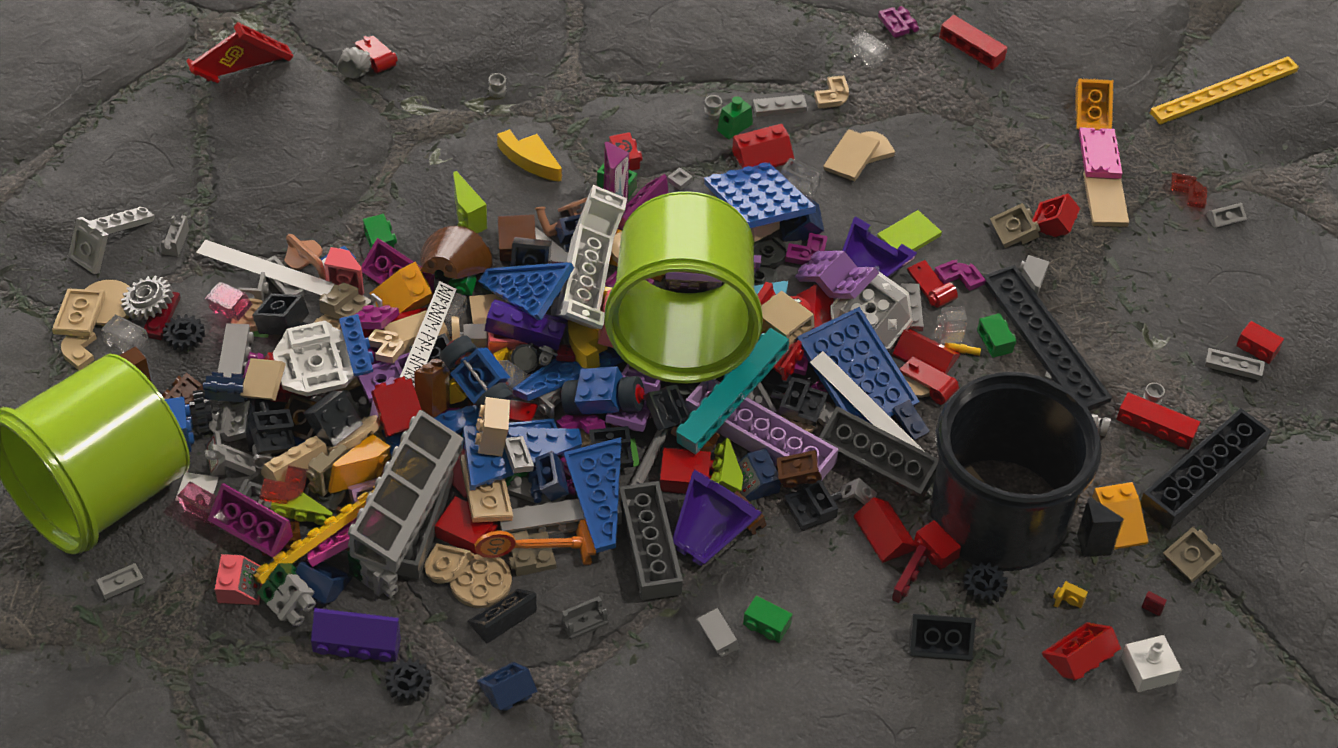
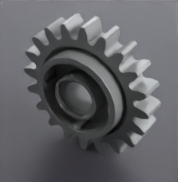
M147 276L146 280L140 279L138 283L133 282V288L127 287L128 292L123 293L124 298L121 299L123 303L121 306L127 316H130L131 319L136 317L138 320L144 316L145 320H147L149 316L154 318L156 313L161 314L163 308L167 309L166 304L172 303L170 298L174 297L168 280H164L163 277L158 279L157 276H154L151 280Z

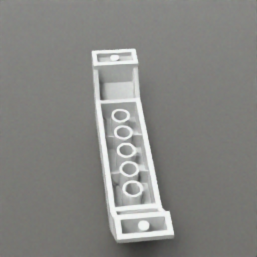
M595 185L592 186L571 239L567 262H571L575 268L560 291L556 310L557 316L591 329H602L605 312L600 311L614 236L625 211L627 198Z

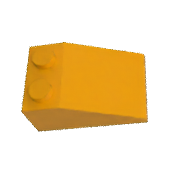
M1078 79L1075 100L1076 129H1080V127L1095 128V130H1100L1101 128L1112 129L1113 80Z
M416 262L398 270L370 292V295L374 293L382 300L383 306L389 305L390 307L398 308L399 313L416 310L431 303L434 295Z
M374 434L369 435L362 443L355 446L332 464L328 492L335 493L344 489L347 490L349 486L382 477L384 466L390 458V446Z
M1133 482L1095 488L1092 498L1124 518L1114 550L1148 544L1140 500Z

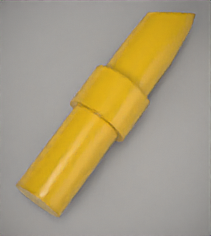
M945 343L944 345L963 354L968 353L980 356L981 348L965 344Z

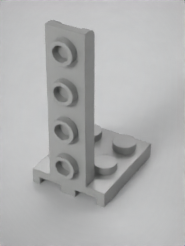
M138 207L91 221L84 217H79L76 219L68 257L91 273H100L108 235L150 223L154 220L155 215L145 207Z

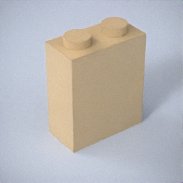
M783 291L772 296L770 300L761 306L763 314L762 329L767 332L772 328L789 339V346L796 341L798 336L815 327L814 314Z

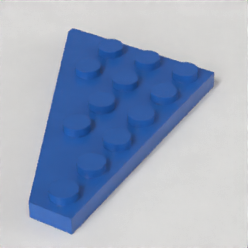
M571 262L487 268L478 282L483 288L535 319L542 320L575 267Z
M463 426L462 434L470 490H475L476 487L483 484H492L496 480H502L514 474L505 448L502 457L479 454L478 445H475L476 433H479V431L476 430V426ZM508 427L506 437H524L534 466H536L535 458L553 451L557 456H563L564 452L575 450L582 446L580 429Z

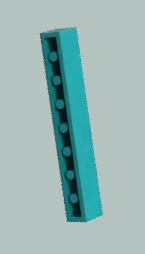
M772 328L766 333H762L755 348L744 362L731 372L725 374L723 381L714 386L712 393L701 401L696 411L693 410L688 420L684 424L679 425L676 430L677 443L697 454L789 350V339Z

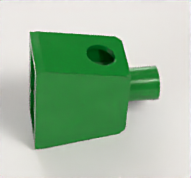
M733 97L732 102L721 110L717 131L730 140L733 136L753 125L751 106L742 100L741 97Z

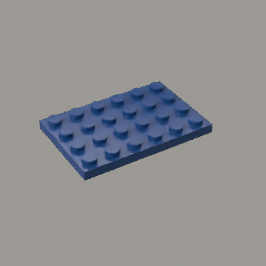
M764 162L753 167L746 166L740 170H729L727 173L713 174L710 177L704 178V184L715 196L733 206L745 218L750 228L815 213V205L770 163Z
M860 307L796 338V341L802 342V350H804V355L809 363L823 351L890 418L895 416L892 412L895 406L907 400H910L913 406L918 405L920 402ZM811 364L837 407L872 424Z

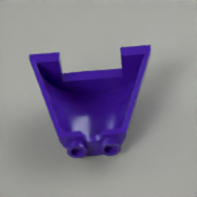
M856 216L852 221L842 250L845 251L857 267H875L878 272H881L888 278L911 262L917 255V252L903 244L896 249L872 235L871 225Z
M694 470L673 536V542L677 545L675 549L684 555L687 552L693 556L692 560L702 566L703 563L706 564L760 517L762 512L758 509L756 510L753 505L721 484Z

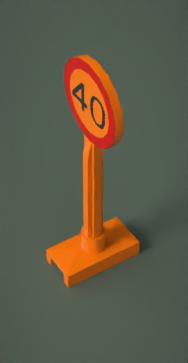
M585 520L579 521L576 536L571 538L515 540V537L509 532L494 531L484 534L475 543L476 553L484 558L501 557L511 552L514 548L571 547L572 549H580L583 565H591L590 555L596 554Z

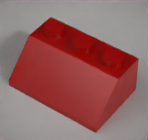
M783 124L733 136L732 152L742 169L746 166H757L764 162L770 163L773 167L795 162L790 137Z
M1086 622L1041 653L1062 677L1078 680L1089 670L1097 668L1099 663L1105 659L1112 658L1115 655L1114 653L1119 651L1121 647L1113 627Z

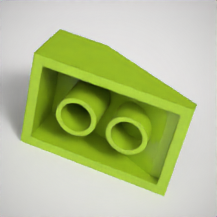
M457 171L453 172L458 226L469 228L478 234L487 229L486 203Z

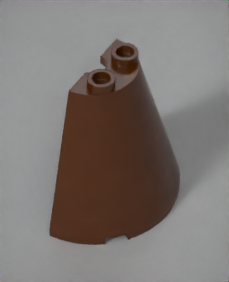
M447 226L437 230L425 241L420 254L422 272L434 274L436 270H442L445 277L455 279L482 273L487 268H492V255L489 247L486 246L479 234L463 226Z

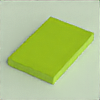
M917 210L878 233L877 237L896 249L903 244L913 251H917L942 235V231Z

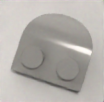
M228 401L222 403L219 406L220 410L216 414L212 413L213 421H209V428L213 433L218 431L223 441L230 442L246 438L250 401L231 405Z

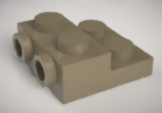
M1023 203L990 218L1004 248L1020 241L1022 244L1038 238V232L1041 231L1038 223L1032 221L1034 217L1029 208L1026 209Z
M343 282L340 285H334L328 294L324 293L320 296V312L339 320L340 318L358 313L364 306L371 305V299L359 295L358 288Z
M343 444L333 449L328 456L321 452L309 462V470L306 472V475L310 479V483L307 486L313 493H318L322 497L328 493L332 464L348 453V448Z
M1194 527L1163 552V555L1191 583L1205 571L1208 573L1222 560V550L1215 543L1211 544L1203 531H1197Z
M527 531L512 533L515 540L549 539L547 531L528 535ZM514 548L510 552L509 564L510 568L515 570L516 577L556 569L552 548Z

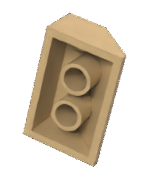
M427 310L393 321L383 328L384 331L394 332L399 335V338L404 343V350L401 355L410 353L409 347L414 344ZM443 322L438 336L445 333L449 342H451L447 327Z
M317 436L309 438L302 444L290 448L287 452L265 463L261 474L274 486L275 484L290 486L307 476L308 464L314 457H317L321 452L327 456L329 455L326 444Z

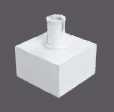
M1164 635L1125 645L1121 659L1137 692L1177 682L1181 668Z

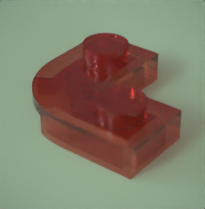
M1173 173L1170 190L1188 193L1187 206L1205 209L1207 187L1196 181L1197 177Z
M288 465L285 482L264 478L260 500L288 504V501L294 500L299 496L301 497L308 469Z

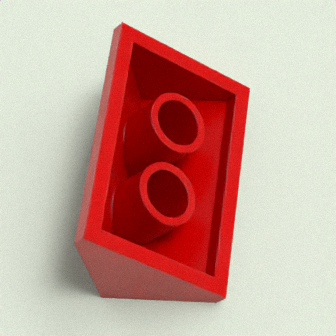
M817 284L796 295L805 299L810 304L811 312L814 314V328L832 320L830 306L833 304V298H829Z
M904 329L892 356L904 362H908L912 357H915L947 374L959 358L960 353L911 329Z
M873 497L854 515L853 518L882 563L917 549L911 535L888 501Z

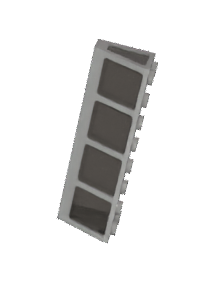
M421 410L418 411L416 417L413 416L411 418L408 431L403 432L399 447L396 446L394 448L391 461L386 462L382 477L377 478L373 493L370 492L368 494L365 507L359 510L356 523L351 524L348 530V536H350L348 547H350L351 557L396 573L463 451V437Z

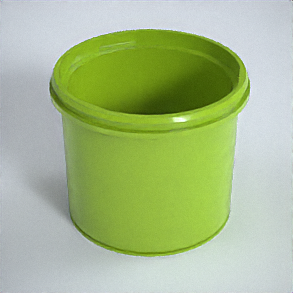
M673 192L657 196L645 202L627 219L621 234L616 284L607 298L604 320L612 346L631 367L649 377L666 382L698 383L712 380L731 372L742 364L755 348L762 331L763 314L760 300L754 290L753 235L745 218L727 202L704 193ZM669 272H694L714 277L726 284L705 292L678 293L654 286L646 281V279Z
M106 354L16 409L0 408V480L30 523L49 542L66 553H82L95 547L100 532L184 475L190 466V455L186 439L165 399L137 367L115 354Z

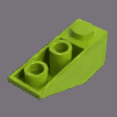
M726 438L714 450L715 460L712 465L714 469L711 480L721 484L733 493L736 491L740 493L742 491L743 474L730 440Z
M275 484L270 510L282 517L295 519L300 522L308 521L324 525V521L332 516L333 513L296 487Z

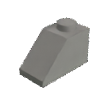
M1028 255L1026 262L1022 261L1019 271L1022 272L1023 277L1038 295L1048 269L1049 261Z

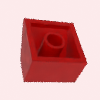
M1069 193L1040 202L1032 221L1038 223L1041 230L1039 232L1054 237L1067 235L1072 230L1080 207Z

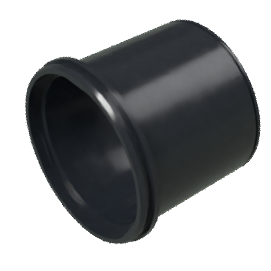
M1000 372L989 374L961 387L943 407L936 426L935 440L939 460L930 502L932 521L935 520L961 546L959 556L979 566L980 562L984 566H987L988 562H990L991 567L998 566V571H1017L1037 566L1052 557L1066 538L1080 494L1091 484L1100 464V434L1094 418L1087 407L1065 387L1047 378L1029 373ZM985 460L1015 463L1037 473L1054 490L1049 493L1036 495L1005 492L976 479L962 466Z

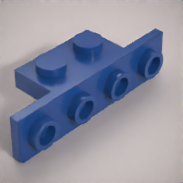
M359 315L340 318L354 376L372 373L373 367L371 363H374L372 351L368 352V349H371L368 337L364 338Z

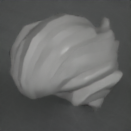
M356 47L345 48L337 63L339 73L351 79L365 75L371 65L370 53L359 50Z

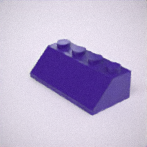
M495 299L489 309L484 331L528 344L533 343L535 346L542 348L543 346H548L557 352L561 345L568 320L547 314L544 315L542 320H537L514 305Z
M314 609L311 637L313 652L321 655L334 654L340 657H358L363 660L376 659L382 662H396L401 642L399 618Z

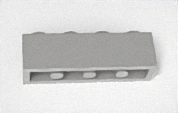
M226 323L218 372H223L224 376L231 377L232 373L243 374L244 376L249 352H251L250 343L254 342V333L250 331L249 324Z

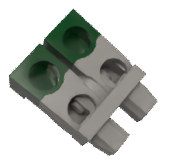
M361 543L357 554L386 564L382 557L373 555L369 552V547ZM348 551L350 574L373 590L378 597L384 593L391 598L398 591V586L395 584L398 576L395 573L350 556V551Z
M278 563L270 574L269 579L264 582L257 594L278 615L277 617L281 621L288 620L293 626L301 625L304 621V616L300 611L302 609L310 611L316 605L311 597L314 591L308 588V585L296 574V568L292 563Z

